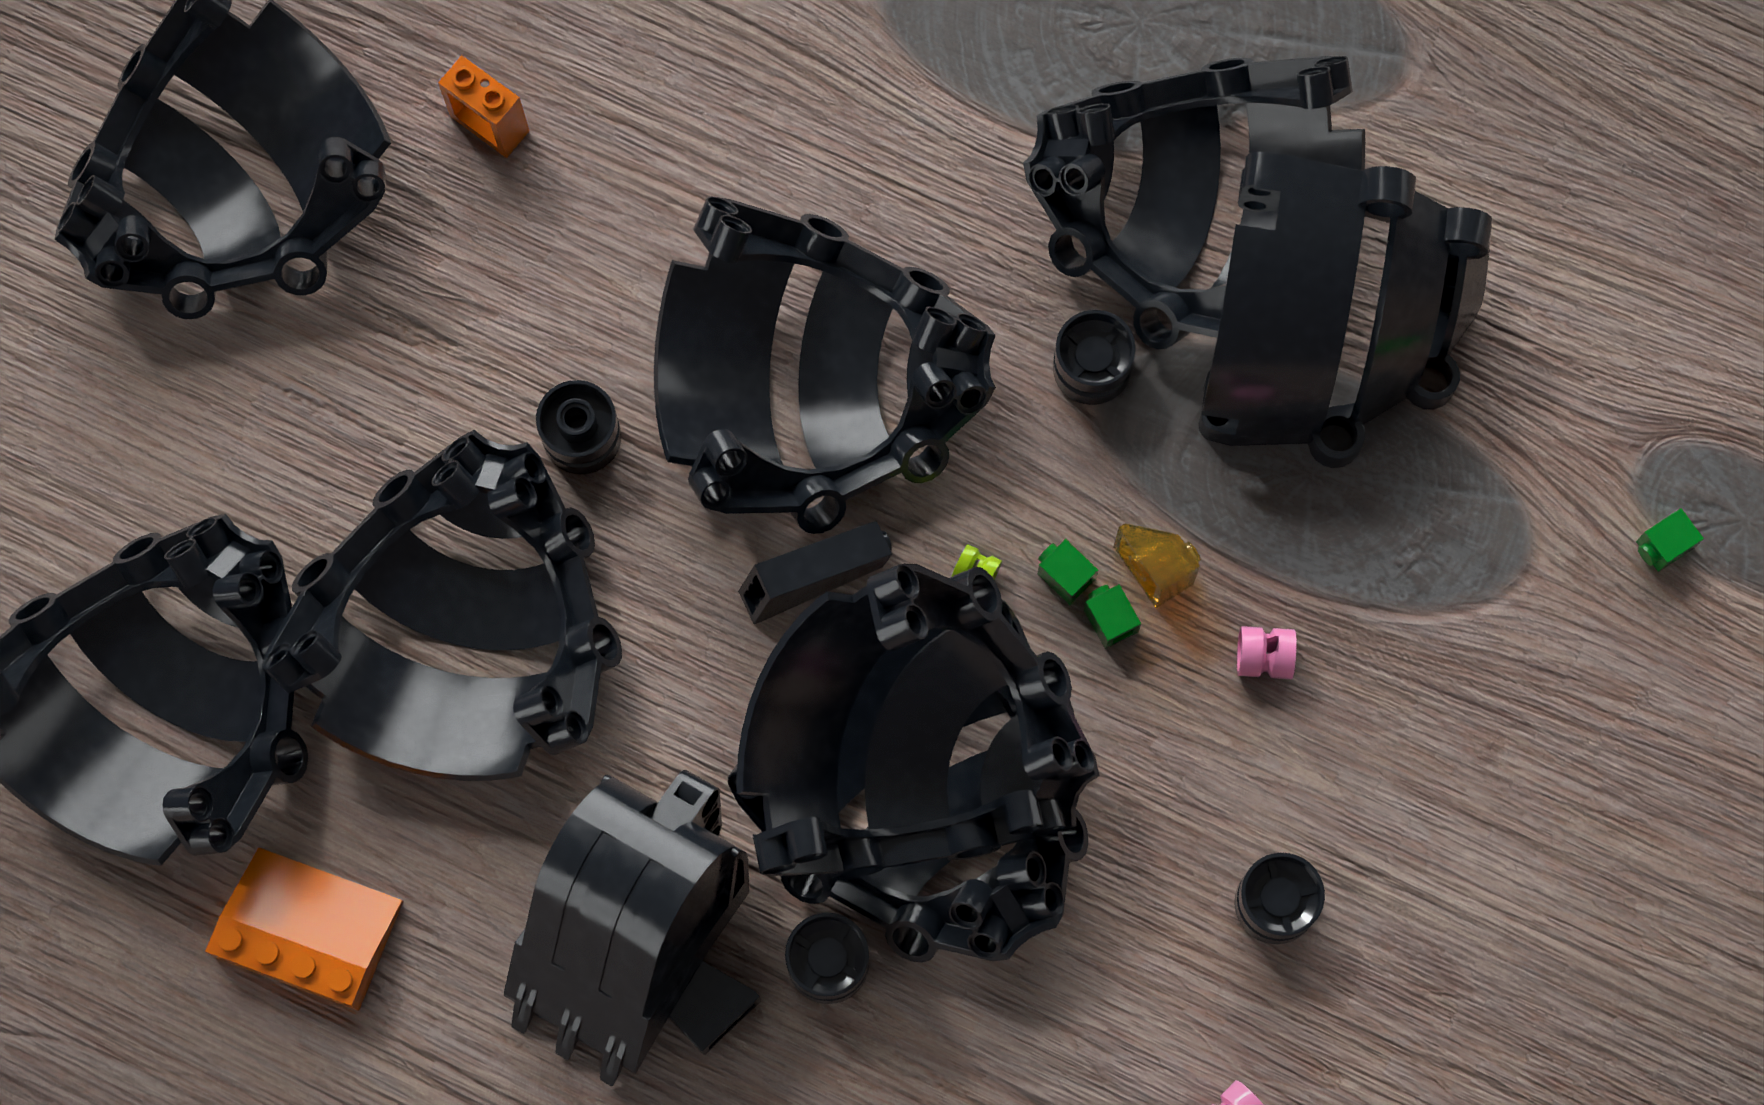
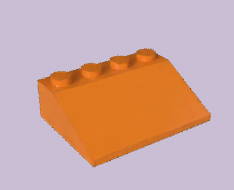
M258 847L220 914L205 952L217 959L359 1011L403 900Z

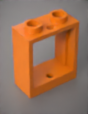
M461 55L438 82L450 117L507 158L529 133L530 130L520 97ZM483 81H488L489 85L487 87H482L481 83Z

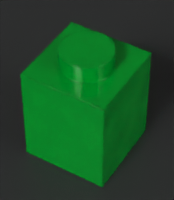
M1680 508L1645 531L1636 543L1639 545L1638 552L1645 563L1649 566L1653 565L1660 572L1696 548L1704 538L1683 509Z
M1067 539L1058 547L1052 543L1038 558L1041 563L1039 564L1037 574L1069 605L1097 579L1099 570Z
M1120 584L1111 589L1108 585H1103L1088 594L1089 600L1085 602L1084 612L1105 649L1139 633L1141 622Z

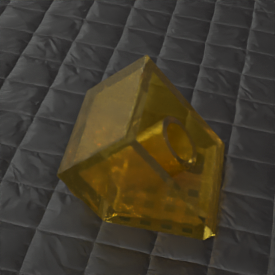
M1126 523L1118 527L1113 547L1155 608L1194 584L1200 569L1198 562L1201 561V558L1191 542L1184 543L1179 534Z

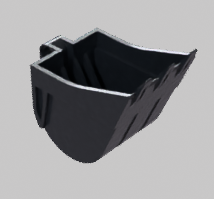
M683 770L674 779L659 802L613 776L606 774L602 778L601 783L582 800L568 818L551 846L538 875L526 928L515 941L504 989V996L515 1002L511 1026L524 1034L535 1014L559 1028L555 1052L562 1058L568 1060L571 1057L578 1040L603 1054L600 1080L609 1086L615 1084L622 1067L636 1074L701 962L749 894L747 853L719 837L722 828L720 789L687 770Z

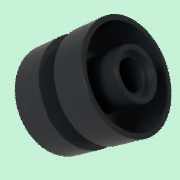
M1103 310L1083 311L1065 322L1056 340L1053 374L1058 387L1066 396L1082 404L1097 405L1113 400L1125 389L1131 375L1136 352L1135 339L1129 326L1115 314Z
M583 380L566 381L550 389L540 401L536 413L537 430L546 454L557 467L572 474H590L603 469L614 459L621 444V428L614 404L602 388L594 383Z
M1273 853L1257 860L1240 881L1235 893V912L1242 927L1255 939L1268 944H1285L1302 936L1318 919L1324 906L1325 890L1319 873L1307 860L1291 853Z
M835 913L812 915L800 922L788 938L785 949L786 966L793 985L804 997L821 1004H835L849 999L863 986L869 971L868 944L861 929L847 917Z

